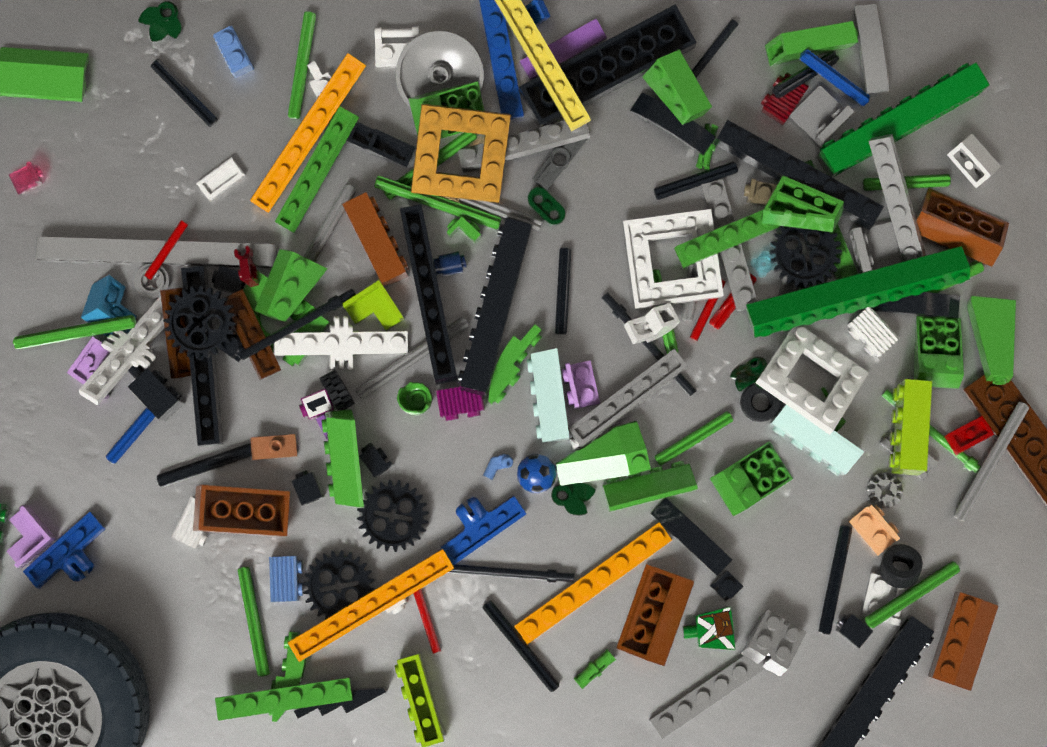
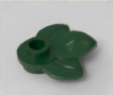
M170 1L162 2L158 7L146 8L138 19L139 23L150 26L149 35L152 42H159L166 38L167 35L177 39L182 28L177 18L179 14L178 8ZM166 10H171L170 16H164Z
M754 357L746 364H742L732 371L730 378L736 379L735 385L739 392L752 383L763 389L756 384V381L766 368L767 361L763 357Z
M585 483L561 486L559 484L553 488L551 498L556 505L564 506L569 514L583 516L587 514L584 502H587L596 490ZM565 492L567 497L560 499L558 493Z

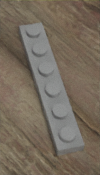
M564 120L510 135L507 140L505 161L591 138L588 123L571 132ZM484 143L458 151L463 173L481 168Z
M889 134L871 138L869 140L870 148L902 260L905 262L926 256L893 135Z
M723 179L702 184L701 187L707 209L712 211L714 230L735 222ZM740 244L720 253L737 312L747 309L746 304L757 302L743 248Z
M673 349L568 428V431L581 447L585 446L687 369L688 365L677 351Z
M767 655L757 664L746 656H741L649 720L661 738H665L764 670L763 664L770 657Z

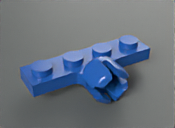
M514 495L490 511L485 510L476 497L466 500L472 509L470 513L462 503L457 507L456 515L463 523L464 529L440 546L453 565L526 515V512Z
M92 512L87 513L31 563L23 573L38 589L60 570H63L71 580L75 582L81 581L86 577L83 572L87 571L90 574L94 568V564L87 557L84 550L106 528Z

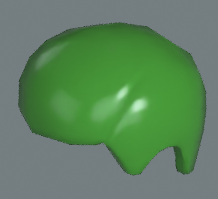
M410 382L403 388H400L397 395L400 408L413 416L426 412L431 407L433 400L430 389L423 383Z

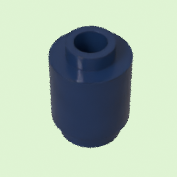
M459 251L438 255L439 258L433 259L437 276L442 275L445 277L463 273V268H467L465 257L460 255Z

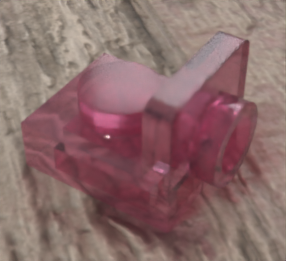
M29 161L26 163L27 166L9 174L18 195H22L44 184L41 179L44 175L38 164L34 165Z

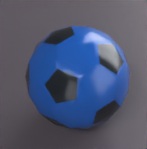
M532 454L525 457L518 465L517 480L526 491L539 494L553 486L556 479V467L548 457L542 454Z

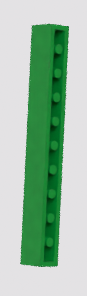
M962 246L746 304L747 317L754 337H766L782 330L788 331L793 327L810 325L815 321L832 319L841 314L854 313L857 310L876 307L885 302H894L911 295L917 296L933 289L939 290L944 286L961 284L970 280V265Z

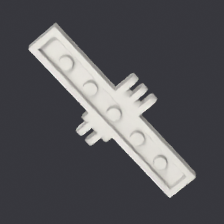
M161 296L128 334L123 331L112 332L113 335L110 334L107 337L109 342L104 341L101 344L104 349L111 353L79 389L80 395L99 405L132 365L135 367L141 365L144 368H148L150 362L156 359L150 353L149 345L165 328Z
M334 316V325L329 326V332H292L274 343V355H329L330 370L335 369V361H338L339 370H344V361H347V369L349 370L353 369V354L408 353V331H353L352 325H348V316H343L342 325H339V316Z

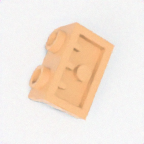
M868 504L848 522L878 556L891 544L900 539L897 535L899 530L893 523L890 522L888 524L884 520L883 516L885 514L877 505L873 507L872 504Z

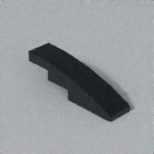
M356 122L346 140V143L406 168L416 148L359 122Z
M667 498L651 513L656 520L716 576L733 560Z
M386 687L352 690L353 700L298 708L294 710V713L299 719L318 708L323 716L340 706L348 713L386 693L387 689Z

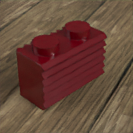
M788 72L785 74L784 77L779 75L773 86L779 84L780 82L784 81L792 75ZM804 83L781 98H776L773 93L772 95L767 93L761 102V105L764 106L761 112L783 126L809 86Z

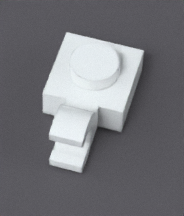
M313 61L307 65L314 77V80L309 82L318 98L331 76L328 72L322 75L316 62Z

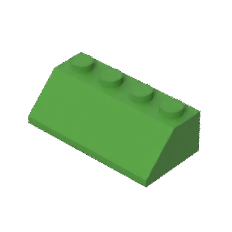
M352 409L325 412V419H321L322 431L323 433L327 432L328 441H324L325 454H329L330 462L326 463L327 476H332V484H328L329 496L334 497L335 504L364 507L356 425Z
M684 461L672 463V468L663 470L662 466L649 470L650 474L641 476V472L628 475V479L620 481L619 477L606 480L607 485L602 487L609 512L697 490V483L690 464L685 465Z

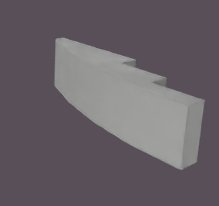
M876 4L854 6L860 49L859 58L866 93L888 92L886 60Z

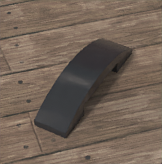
M641 93L630 112L648 123L650 121L683 141L686 146L703 156L716 138L694 121L682 125L665 103L645 93Z
M923 292L917 296L911 295L898 301L885 302L871 308L875 312L958 318L960 296Z

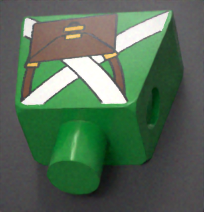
M730 606L694 615L695 625L682 626L683 638H697V646L700 648L735 650Z

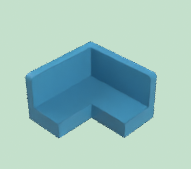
M108 275L92 285L81 318L91 323L128 315L135 316L136 320L137 316L120 304L126 287ZM126 329V330H121V331H123L124 333L128 334L131 329ZM105 333L104 335L108 337L110 334L113 335V333Z

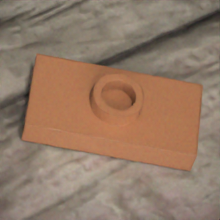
M295 434L250 438L252 460L297 456Z

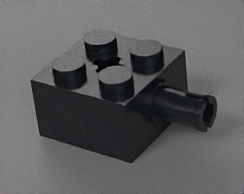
M132 365L128 370L135 378L128 388L157 419L166 422L185 404L181 400L183 395L175 387L166 384L168 379L156 369L153 371L148 368L145 370L141 365L138 367Z

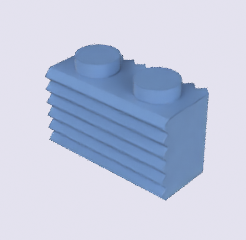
M232 26L213 35L225 62L235 78L254 70Z
M298 556L269 557L271 602L299 601V596H303V584L299 583V574H302V560H298Z

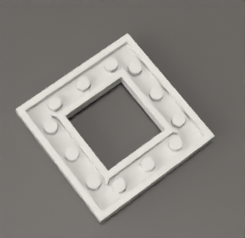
M711 209L623 221L635 309L661 306L667 303L677 304L721 298L724 296L718 254L696 263L698 277L654 283L648 241L692 235V239L713 231L714 225Z
M801 325L793 327L756 381V384L830 435L869 372ZM802 354L838 378L824 402L787 377Z

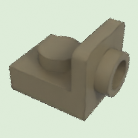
M752 178L750 184L746 183L743 196L747 197L746 203L766 206L777 185L756 181V179Z

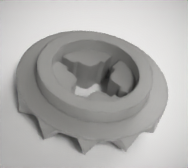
M146 264L136 272L134 286L141 296L155 299L161 296L160 290L169 289L170 278L167 271L160 266L153 277H158L156 280L158 288L156 289L152 285L146 286L149 280L144 274L151 265Z
M890 473L875 475L867 486L869 500L880 508L895 506L901 500L903 494L902 483L895 475ZM891 483L889 491L893 496L885 494L881 497L882 490L877 485L885 487Z

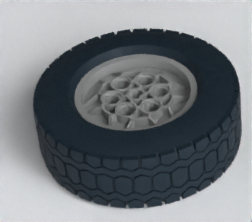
M34 614L14 620L1 627L0 747H142L148 729L150 699L145 676L134 654L131 653V650L123 641L119 640L118 636L110 630H106V627L97 622H92L93 620L73 614ZM41 689H48L51 693V697H44L41 693ZM22 700H28L31 704V709L24 708ZM61 700L69 701L71 704V708H64L61 704ZM48 712L51 717L45 719L42 714ZM22 723H29L32 731L24 730ZM62 723L70 724L71 731H65L62 728ZM42 734L50 735L52 742H45Z

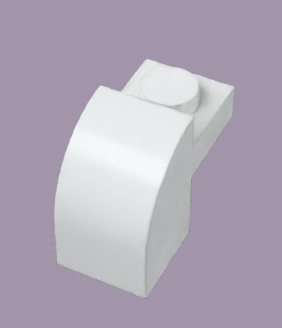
M671 303L652 308L643 317L627 321L624 327L634 345L643 341L648 343L662 337L680 323V320Z

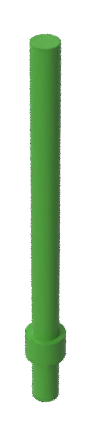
M887 389L882 394V397L896 407V401H893V393ZM930 425L929 435L963 462V466L966 469L972 470L977 474L981 468L978 464L979 461L972 455L969 457L965 452L956 456L944 435Z

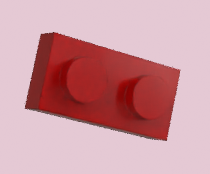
M983 416L948 433L944 437L957 456L992 437L994 432Z

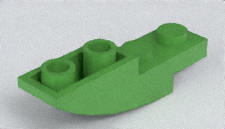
M534 324L521 341L513 336L500 355L489 388L488 402L491 405L494 402L499 404L506 396L504 390L509 385L513 387L521 376L518 375L520 369L514 364L516 362L521 364L528 355L525 351L529 346L535 347L542 338L539 335L542 330Z
M290 631L289 636H285L284 649H288L287 658H283L282 671L285 672V675H277L276 680H272L271 689L300 685L302 682L307 658L299 662L287 643L300 634L298 631ZM287 710L269 713V716H272V722H277Z

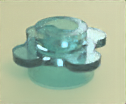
M766 251L761 252L758 258H754L750 262L751 267L755 268L758 276L761 278L766 277L767 273L774 270L775 266H777V264H771V258Z

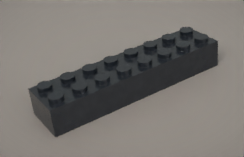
M675 4L559 66L585 107L643 76L659 58L677 50H680L683 55L694 49L697 42ZM539 76L519 86V91L538 127L550 125L563 118Z

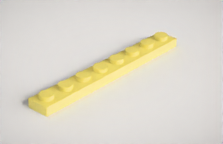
M495 0L571 132L590 122L591 119L522 1Z

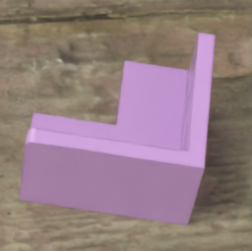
M93 336L67 372L83 385L110 354L109 351L101 346L102 342Z
M28 505L19 507L20 511L9 519L23 536L7 550V553L16 562L14 564L16 568H23L56 540L55 536Z

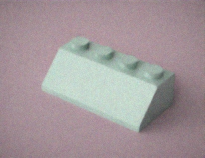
M558 349L532 353L531 359L527 360L528 372H533L534 381H530L531 395L536 394L537 403H533L534 417L539 416L540 425H536L537 439L542 438V443L569 440Z
M785 403L770 423L774 426L772 430L781 437L786 435L791 438L792 441L790 443L800 450L805 448L811 452L809 456L818 463L822 460L828 464L827 469L837 476L839 474H847L864 453L863 450L836 431L829 435Z

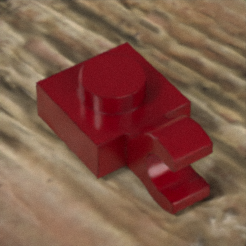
M245 246L246 253L241 256V252L235 249L234 255L240 263L238 274L241 281L250 287L258 286L257 269L253 263V250L249 246Z

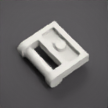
M412 26L409 29H382V27H375V66L396 67L401 52L408 44H382V38L412 37L414 39L419 35V26Z
M870 573L860 614L861 617H867L888 603L891 585L887 584L881 575ZM909 587L897 588L896 597L904 593ZM901 611L884 622L900 626Z

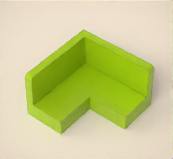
M379 280L342 303L355 325L372 314L376 315L385 331L405 320Z

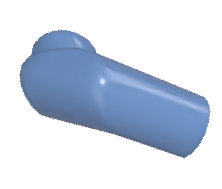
M508 454L492 457L483 476L493 480L497 470L510 468L513 465L512 457Z

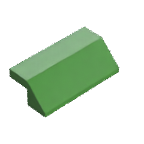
M1 47L0 96L82 102L87 88L85 72L89 62L88 53Z

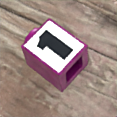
M325 389L301 398L302 404L299 405L303 417L308 416L309 420L325 415V412L336 411Z

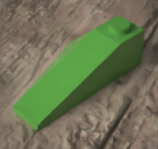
M637 421L614 426L609 429L608 433L600 438H595L584 448L574 451L555 463L560 486L627 476L651 470L647 448Z

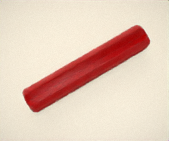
M750 273L752 284L754 285L757 278ZM732 294L728 296L709 321V324L715 329L719 330L736 309Z

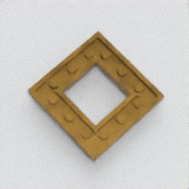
M421 104L411 193L499 203L511 115ZM441 130L485 135L479 177L436 172Z

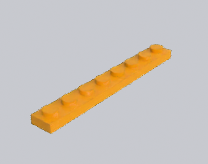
M346 54L251 197L250 201L269 213L366 67L365 64L350 54Z
M658 522L514 627L524 641L529 644L671 542V537L660 522Z
M440 549L287 643L300 662L451 571L454 567L444 550Z

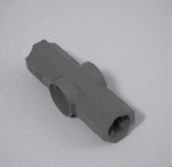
M588 138L554 149L532 180L539 187L547 191L562 171L568 167L570 161L586 143ZM558 154H562L566 161L563 164H557L553 158Z

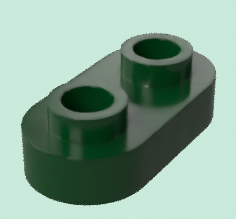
M536 187L529 192V206L547 224L557 226L564 221L565 209L549 192L541 187ZM536 196H541L543 201L536 203L534 199ZM556 211L559 216L553 219L550 217L551 212Z

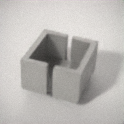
M767 609L759 618L741 654L757 664L769 655L770 658L764 662L763 667L781 676L788 670L806 631L790 622L785 625V619Z

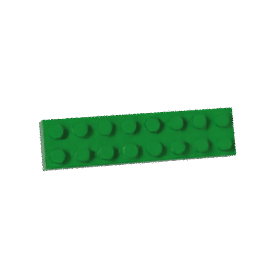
M977 62L969 65V63L962 65L953 73V76H950L949 73L937 80L938 82L933 87L929 84L920 89L919 93L914 95V98L911 95L899 101V104L895 106L896 108L893 109L890 106L881 111L877 119L874 120L871 117L862 122L856 131L851 128L841 134L842 136L838 138V141L835 142L832 139L823 144V147L819 149L820 153L817 159L825 173L834 178L871 157L872 151L869 144L871 138L892 134L894 142H897L982 94L990 84Z

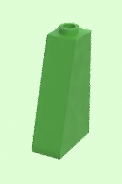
M853 21L781 33L765 45L769 65L775 66L800 60V54L805 49L818 56L831 51L835 52L850 48L858 43V31L854 27Z
M971 296L967 302V310L986 381H993V384L996 385L1009 383L1013 377L1016 300Z

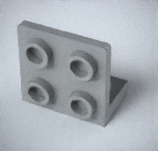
M818 86L790 114V118L821 147L851 117L854 110L849 105L844 109L822 86Z
M892 222L873 226L870 230L859 227L849 232L859 274L902 262Z

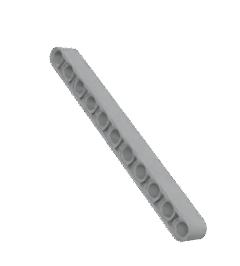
M36 237L35 260L152 264L166 241ZM177 241L162 265L240 267L239 260L234 255V250L238 249L241 252V256L246 253L245 246H249L253 250V263L256 265V268H272L276 259L277 245Z

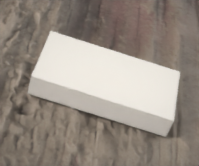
M231 157L198 181L197 185L211 202L246 175Z

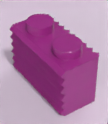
M460 387L436 391L440 417H445L446 421L458 420V415L467 414L468 418L481 416L480 412L485 411L483 397L480 395L461 391Z

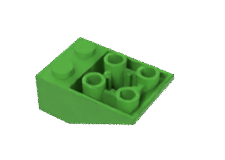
M478 81L408 98L417 136L421 104L485 111ZM441 130L440 139L461 132Z
M916 316L914 380L932 381V387L959 389L964 376L961 318Z
M770 441L710 478L733 516L748 509L793 479Z

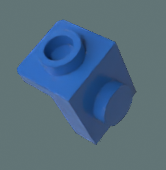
M533 0L525 6L536 27L551 17L543 0Z

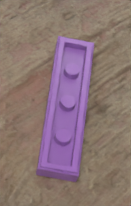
M594 19L549 44L548 47L558 64L561 65L606 40L607 37L597 19ZM528 57L520 60V64L530 81L538 77Z

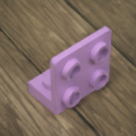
M591 360L571 365L570 363H565V369H562L561 373L564 384L568 383L570 391H566L569 406L573 405L575 410L600 404Z

